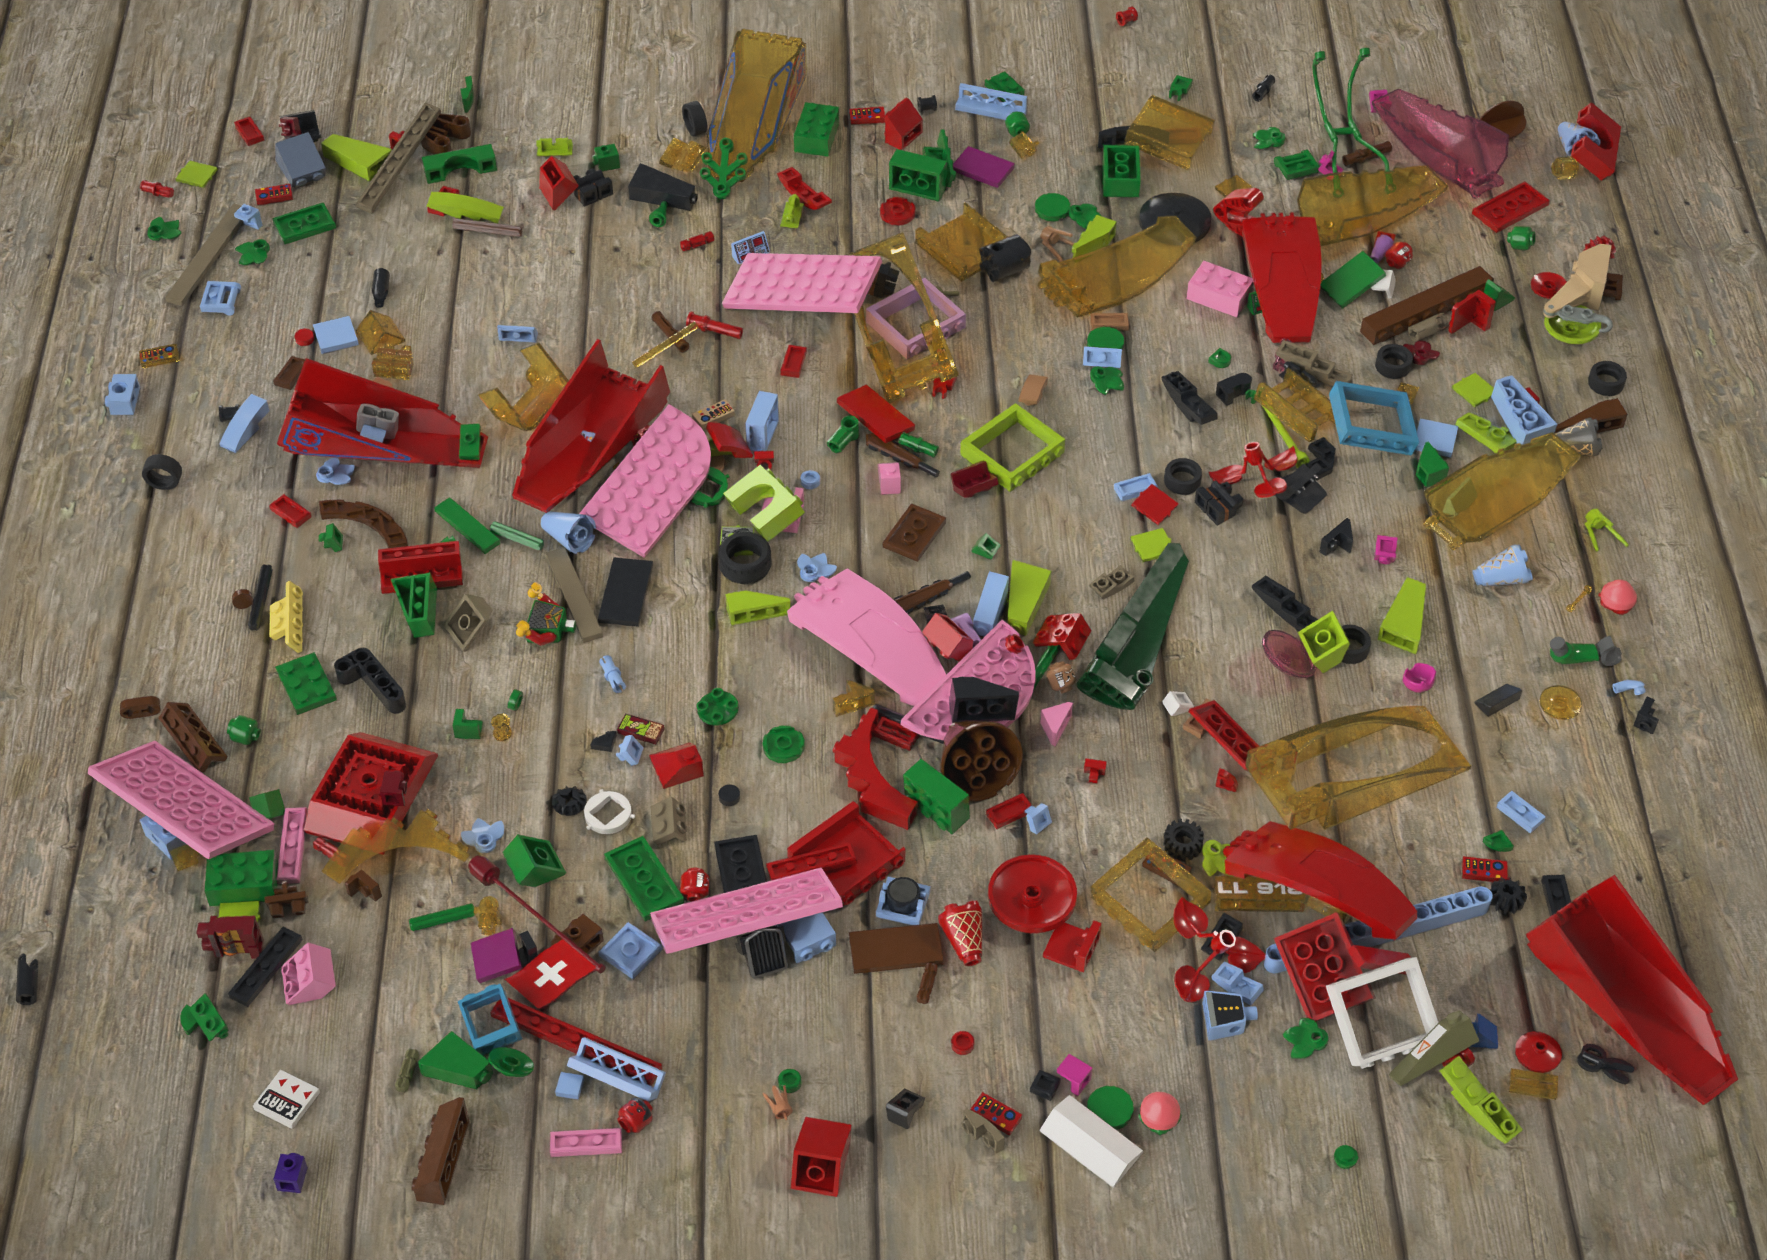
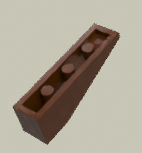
M1618 398L1601 401L1558 424L1554 434L1586 418L1597 420V433L1624 428L1628 414Z

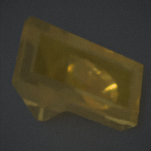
M846 680L847 694H841L833 698V712L838 717L873 706L875 704L874 689Z

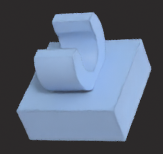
M633 735L625 736L623 743L619 745L620 752L616 753V756L620 761L626 760L631 766L637 765L643 751V746Z
M1043 803L1036 808L1030 806L1024 810L1027 813L1026 816L1030 830L1035 834H1038L1052 823L1048 806Z

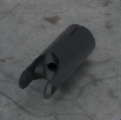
M378 268L373 272L372 294L377 308L384 306V301L389 291L390 273L384 268Z
M23 953L17 961L16 1002L21 1005H31L37 1001L38 960L34 959L29 967L26 963V954Z

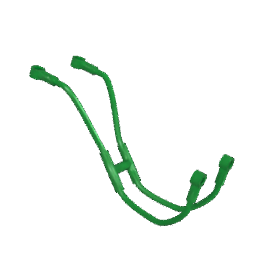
M1370 48L1359 50L1360 54L1349 78L1347 88L1349 127L1333 128L1325 112L1317 75V65L1326 59L1325 51L1316 52L1312 64L1315 89L1325 123L1324 127L1333 142V152H1335L1332 157L1333 190L1331 192L1332 197L1335 199L1343 195L1336 165L1337 135L1353 134L1358 142L1377 154L1385 164L1384 175L1386 185L1384 186V192L1392 194L1396 189L1395 184L1392 182V174L1387 158L1378 149L1362 139V135L1352 119L1353 80L1360 62L1366 57L1371 56ZM1387 186H1391L1392 191H1389ZM1335 190H1338L1340 195H1336Z

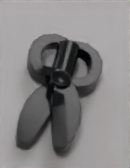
M1595 1044L1584 1045L1577 1057L1578 1065L1582 1069L1589 1072H1598L1602 1069L1604 1074L1610 1079L1627 1085L1629 1078L1618 1070L1633 1073L1635 1069L1627 1061L1619 1058H1606L1604 1049ZM1588 1050L1597 1052L1600 1056L1595 1055L1589 1052ZM1584 1060L1591 1062L1596 1066L1589 1065Z

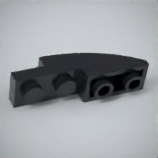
M1179 371L1171 372L1161 377L1174 403L1190 422L1197 421L1200 425L1218 419L1217 412L1198 396L1197 388Z

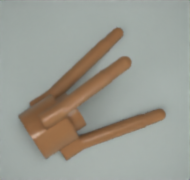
M1047 226L1040 235V238L1043 240L1042 244L1065 265L1066 262L1050 244H1056L1060 240L1073 246L1074 243L1059 236L1061 234L1072 237L1073 234Z

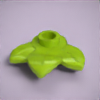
M1208 840L1204 843L1202 847L1204 856L1202 866L1209 876H1213L1217 870L1225 874L1226 856L1223 854V849L1226 846H1230V844H1221L1216 840Z

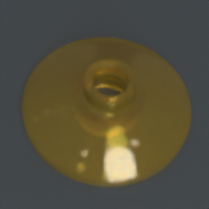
M1561 685L1550 686L1544 689L1540 695L1539 703L1542 710L1553 718L1560 720L1572 719L1582 709L1580 696L1569 687Z

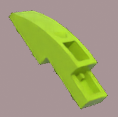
M1460 1056L1453 1059L1439 1071L1454 1089L1450 1093L1460 1105L1498 1140L1506 1144L1523 1130L1493 1091L1491 1093L1486 1091Z

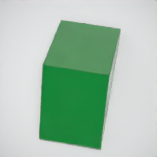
M1489 279L1486 281L1484 293L1496 301L1494 311L1509 304L1516 298Z

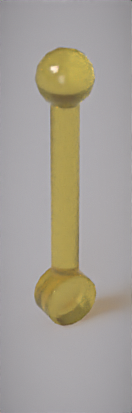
M1586 585L1576 600L1566 606V610L1572 612L1576 604L1586 594L1592 592V587Z

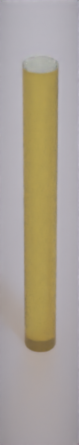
M695 321L632 361L633 366L637 368L696 330L698 326Z

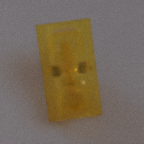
M492 896L484 897L480 901L479 907H474V914L478 920L479 929H482V935L496 934L497 925H502L503 918L498 910L499 903Z

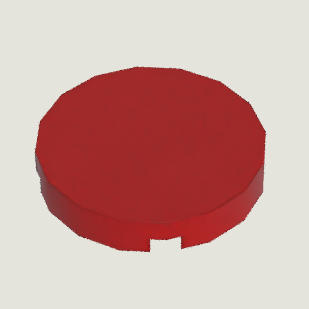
M903 197L889 198L884 204H881L880 216L888 224L905 225L915 218V205Z

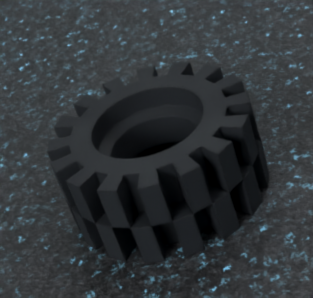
M1178 819V823L1174 820L1171 822V825L1168 824L1163 840L1165 852L1168 851L1169 856L1174 854V858L1177 860L1178 857H1182L1181 861H1185L1186 857L1189 860H1192L1193 856L1196 858L1202 851L1204 833L1201 831L1200 825L1196 827V822L1194 821L1190 824L1189 819H1186L1185 822H1182V819ZM1178 836H1186L1190 838L1192 842L1183 844L1176 841L1175 838Z

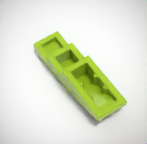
M433 191L426 205L429 208L461 219L463 215L476 221L484 218L494 223L499 222L504 208L503 206L470 196Z

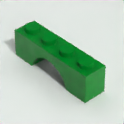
M491 144L422 157L423 169L428 184L445 181L450 172L459 168L474 169L479 174L497 171L496 158Z

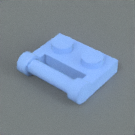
M207 281L200 304L201 312L233 315L235 311L234 304L237 294L241 291V285L237 282ZM226 291H230L227 304H224L223 299Z

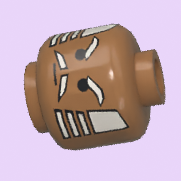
M1064 661L1049 666V670L1046 673L1051 689L1054 691L1060 690L1061 694L1072 690V685L1077 681L1071 664Z

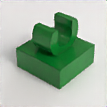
M332 523L326 525V533H320L318 541H324V548L331 547L334 552L341 551L343 534Z

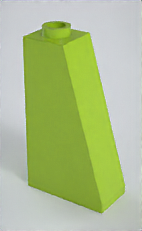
M332 134L321 142L325 158L369 182L374 178L392 151L387 147Z
M1013 560L1007 624L1019 634L1027 636L1050 587L1052 571Z
M1409 577L1406 578L1380 626L1377 640L1417 654L1421 639L1426 591L1425 583Z

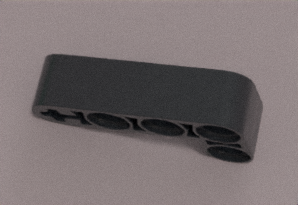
M358 648L336 660L334 668L340 684L348 685L362 678L389 712L399 714L405 710L406 701L402 688L369 649Z

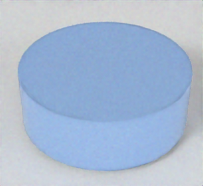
M812 470L803 472L801 474V485L806 489L817 488L820 485V475Z

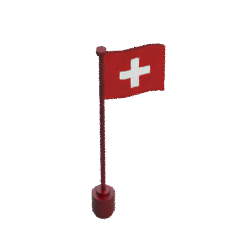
M480 855L470 860L468 869L477 880L485 886L496 883L562 938V940L541 952L520 971L504 979L539 1010L547 1007L580 980L595 971L600 974L605 971V965L597 963L498 880L500 869L490 860Z

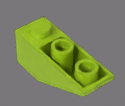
M1096 215L1093 221L1089 222L1086 231L1081 233L1079 241L1073 244V261L1076 262L1107 247L1116 234L1117 221Z

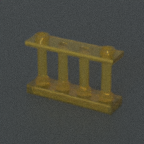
M1290 368L1286 369L1283 382L1273 388L1264 382L1258 384L1254 399L1308 442L1315 439L1320 425L1329 420L1335 424L1330 399ZM1289 388L1295 394L1286 399L1278 394ZM1303 399L1309 405L1300 410L1292 405L1296 401ZM1316 409L1322 416L1313 421L1306 414Z

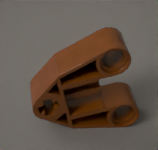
M440 113L421 141L422 147L433 155L452 151L451 142L447 136L458 139L469 138L471 136V129L468 117Z

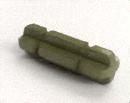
M408 1049L406 1051V1059L403 1060L398 1075L399 1078L395 1084L396 1090L405 1093L408 1091L409 1082L416 1067L415 1063H417L419 1058V1052L416 1049Z

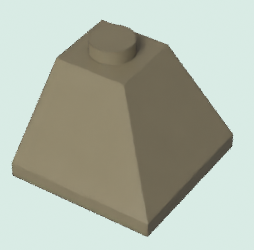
M465 594L443 625L462 651H466L489 620L493 610L483 597Z

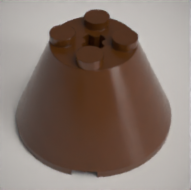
M987 721L954 722L949 726V730L944 738L941 774L969 794V801L990 799L998 795V791L1006 785L1009 786L1016 778L1022 764L1023 753L1021 743L1011 729L1000 723Z

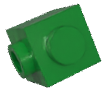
M615 143L594 148L595 155H592L594 166H597L599 170L601 169L603 172L620 168L619 153Z

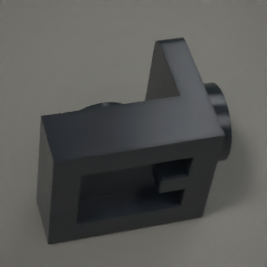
M1647 696L1633 726L1653 734L1659 719L1653 717L1655 709L1652 706L1655 699Z

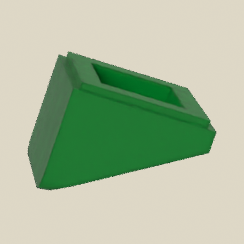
M985 533L978 539L971 552L992 559L1001 545Z

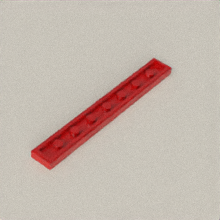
M508 998L520 1030L576 1054L582 1038L585 1037L662 1070L661 1063ZM500 999L491 1010V1017L510 1025ZM587 1045L583 1057L590 1060L596 1058L593 1047ZM607 1055L603 1057L607 1067L613 1068L617 1066L613 1056ZM627 1064L623 1066L627 1076L634 1077L638 1075L634 1065ZM650 1072L645 1074L644 1078L647 1084L652 1086L657 1075Z

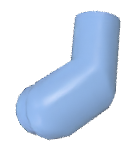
M1624 680L1612 685L1613 691L1616 694L1634 689L1635 695L1646 692L1645 684L1642 681Z

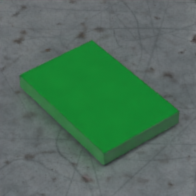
M324 202L272 218L284 244L336 229V224Z
M1362 251L1324 279L1320 287L1343 309L1383 279L1386 273Z

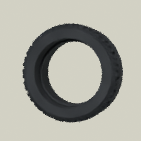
M738 532L724 539L719 547V568L724 577L734 583L751 584L758 582L768 574L771 568V548L766 539L759 534ZM745 550L753 551V553L759 556V559L748 564H739L730 559L734 556V553Z

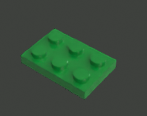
M315 652L275 666L276 672L297 715L337 700Z

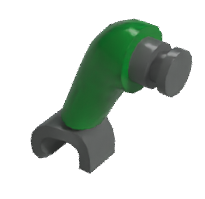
M1611 636L1601 639L1596 644L1568 643L1562 637H1555L1550 641V656L1561 665L1599 661V657L1606 666L1616 665L1621 661V650L1614 646Z

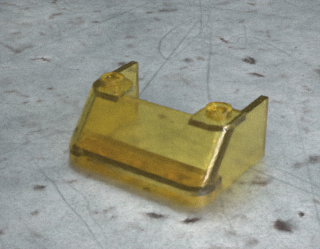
M539 342L520 349V352L531 365L526 371V379L531 387L514 406L509 403L498 387L478 394L496 419L526 432L534 430L539 425L569 381Z

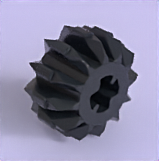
M1511 876L1507 880L1501 877L1498 881H1494L1491 889H1489L1493 895L1490 905L1495 906L1496 911L1503 910L1504 915L1508 911L1514 915L1517 910L1521 911L1527 900L1525 886H1519V880L1514 882Z

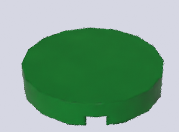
M1047 193L1041 195L1035 201V212L1038 213L1041 219L1055 222L1059 221V218L1063 217L1064 219L1069 215L1070 202L1063 195Z
M1111 327L1095 328L1088 335L1087 347L1123 350L1124 337L1121 332Z
M781 725L773 727L763 737V751L774 762H793L804 752L805 740L803 734L791 726Z
M1116 1086L1097 1088L1090 1094L1087 1101V1108L1115 1130L1124 1128L1133 1116L1134 1106L1130 1095Z

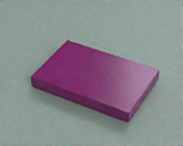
M968 146L953 163V170L958 174L998 188L1014 169L1015 163Z

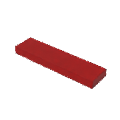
M849 842L766 863V868L772 881L817 868H822L826 872L857 864V858L852 844Z
M1353 945L1349 949L1358 967L1374 970L1406 958H1411L1408 953ZM1406 971L1397 973V974L1407 975V974H1406Z

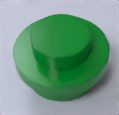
M1342 1145L1335 1150L1334 1160L1339 1167L1349 1169L1356 1165L1358 1153L1353 1147Z

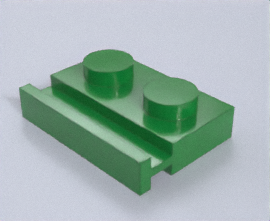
M1005 71L991 77L990 80H985L984 85L988 89L1024 95L1025 89ZM997 97L1003 103L1006 102L1004 98Z

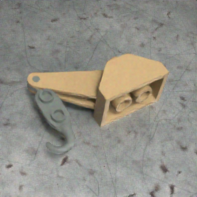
M1598 244L1579 253L1578 261L1574 260L1572 271L1575 274H1571L1570 280L1545 304L1543 310L1545 317L1554 318L1560 316L1564 321H1574L1583 324L1592 322L1605 323L1607 327L1599 329L1600 333L1609 332L1613 328V322L1610 318L1596 314L1591 310H1599L1606 283L1611 245ZM1584 304L1587 308H1578L1577 306Z

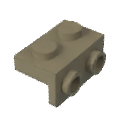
M669 797L650 806L654 843L660 845L675 837L681 842L687 841L686 810L681 802L679 803L673 797Z

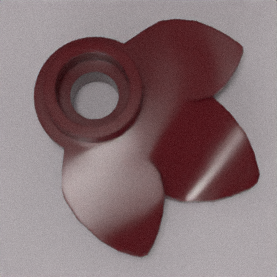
M1423 340L1415 342V345L1403 344L1412 353V362L1417 365H1425L1429 359H1437L1440 356L1439 351L1431 350V344Z

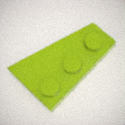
M1470 412L1461 416L1456 421L1455 425L1462 429V431L1500 456L1517 446V441L1508 432V428L1503 426L1497 428L1491 425L1489 420Z

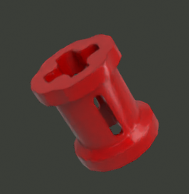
M1131 6L1126 11L1117 12L1116 20L1118 24L1125 26L1127 22L1138 20L1137 10Z

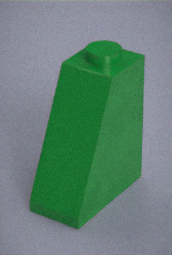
M453 1031L446 1035L418 1061L420 1072L423 1076L476 1090L482 1084H486L493 1075L489 1060Z

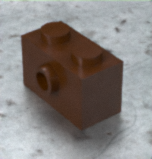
M584 914L572 920L569 926L562 931L566 937L587 954H590L604 941L602 928ZM556 934L551 941V946L562 940V938Z

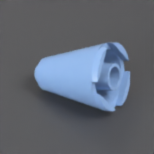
M549 511L541 518L542 529L572 553L585 552L594 541L593 528L596 529L594 519L588 515Z

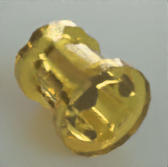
M503 713L493 716L491 725L494 727V738L497 741L510 739L512 736V729L509 727L510 718Z

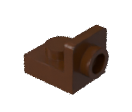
M362 869L356 874L351 875L345 882L347 893L351 897L359 891L365 897L369 896L375 902L382 897L379 884Z

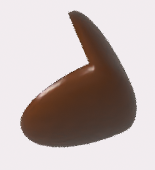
M1517 101L1500 102L1492 106L1481 116L1477 128L1483 134L1496 139L1516 137L1526 127L1527 121L1524 116V107Z

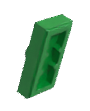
M460 424V460L480 459V424Z

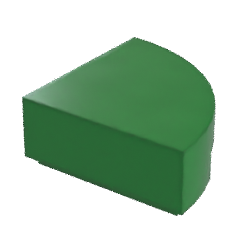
M1503 830L1483 837L1482 842L1495 851L1509 852L1514 848V845Z
M186 1004L181 1012L180 1022L185 1033L190 1035L199 1024L189 1010L190 1006Z

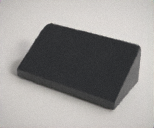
M1505 684L1476 700L1474 703L1489 717L1518 701L1522 690L1510 684Z

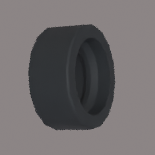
M698 101L683 104V120L690 135L696 136L706 133L707 119L701 104Z
M1388 344L1378 350L1375 367L1384 377L1391 379L1403 378L1411 370L1413 356L1402 345ZM1397 358L1402 360L1404 364L1391 365L1384 361V359Z
M1612 361L1597 362L1590 370L1588 385L1594 392L1600 395L1614 396L1622 392L1627 379V372L1618 363ZM1598 375H1610L1617 379V382L1603 381L1598 378Z
M162 454L148 457L142 470L144 481L150 486L161 490L175 488L182 475V467L179 462L170 456ZM153 469H162L171 475H161Z
M1178 458L1167 464L1164 474V484L1167 489L1179 495H1188L1194 493L1200 487L1202 469L1198 463L1191 459ZM1177 472H1186L1194 476V478L1188 481H1181L1172 475Z
M1348 624L1343 625L1342 628L1347 638L1358 641L1363 647L1357 650L1347 649L1341 662L1346 664L1360 663L1369 654L1371 637L1362 627Z

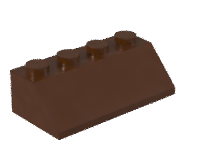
M462 1097L440 1105L437 1114H434L432 1117V1131L425 1139V1154L420 1156L418 1162L419 1173L412 1181L411 1189L415 1193L416 1201L445 1205L470 1122L465 1100Z

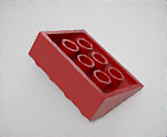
M1333 913L1274 938L1306 1017L1316 1022L1335 1015L1326 985L1365 973L1363 968L1358 967L1349 952L1353 943L1340 913ZM1370 983L1341 992L1346 1010L1376 999Z

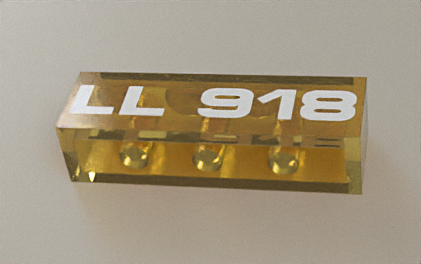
M1227 875L1215 876L1213 887L1215 911L1304 912L1306 894L1259 877L1247 876L1243 879Z

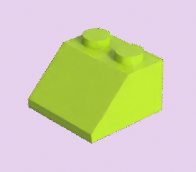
M1334 611L1329 612L1298 632L1312 663L1322 673L1341 663L1350 645Z

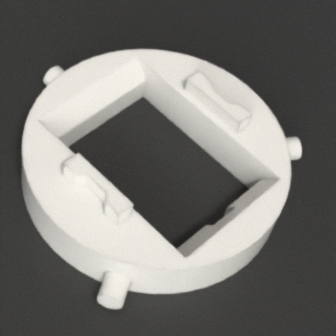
M601 789L599 790L600 793L591 797L585 805L584 814L588 825L586 828L601 834L617 833L629 824L631 818H635V815L631 813L630 803L625 796L612 791L604 792ZM612 799L625 810L608 824L604 825L593 814L597 813Z

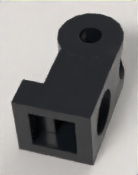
M1238 373L1217 382V397L1226 406L1233 404L1234 398L1239 395H1245L1246 391L1251 389L1252 377L1247 373Z

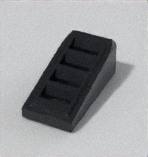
M1223 913L1211 933L1214 931L1219 933L1226 930L1223 928L1226 925L1233 929L1232 933L1235 937H1238L1243 929V923ZM1208 937L1201 947V950L1209 955L1214 952L1209 948L1213 937ZM1219 953L1214 958L1221 961L1226 953Z

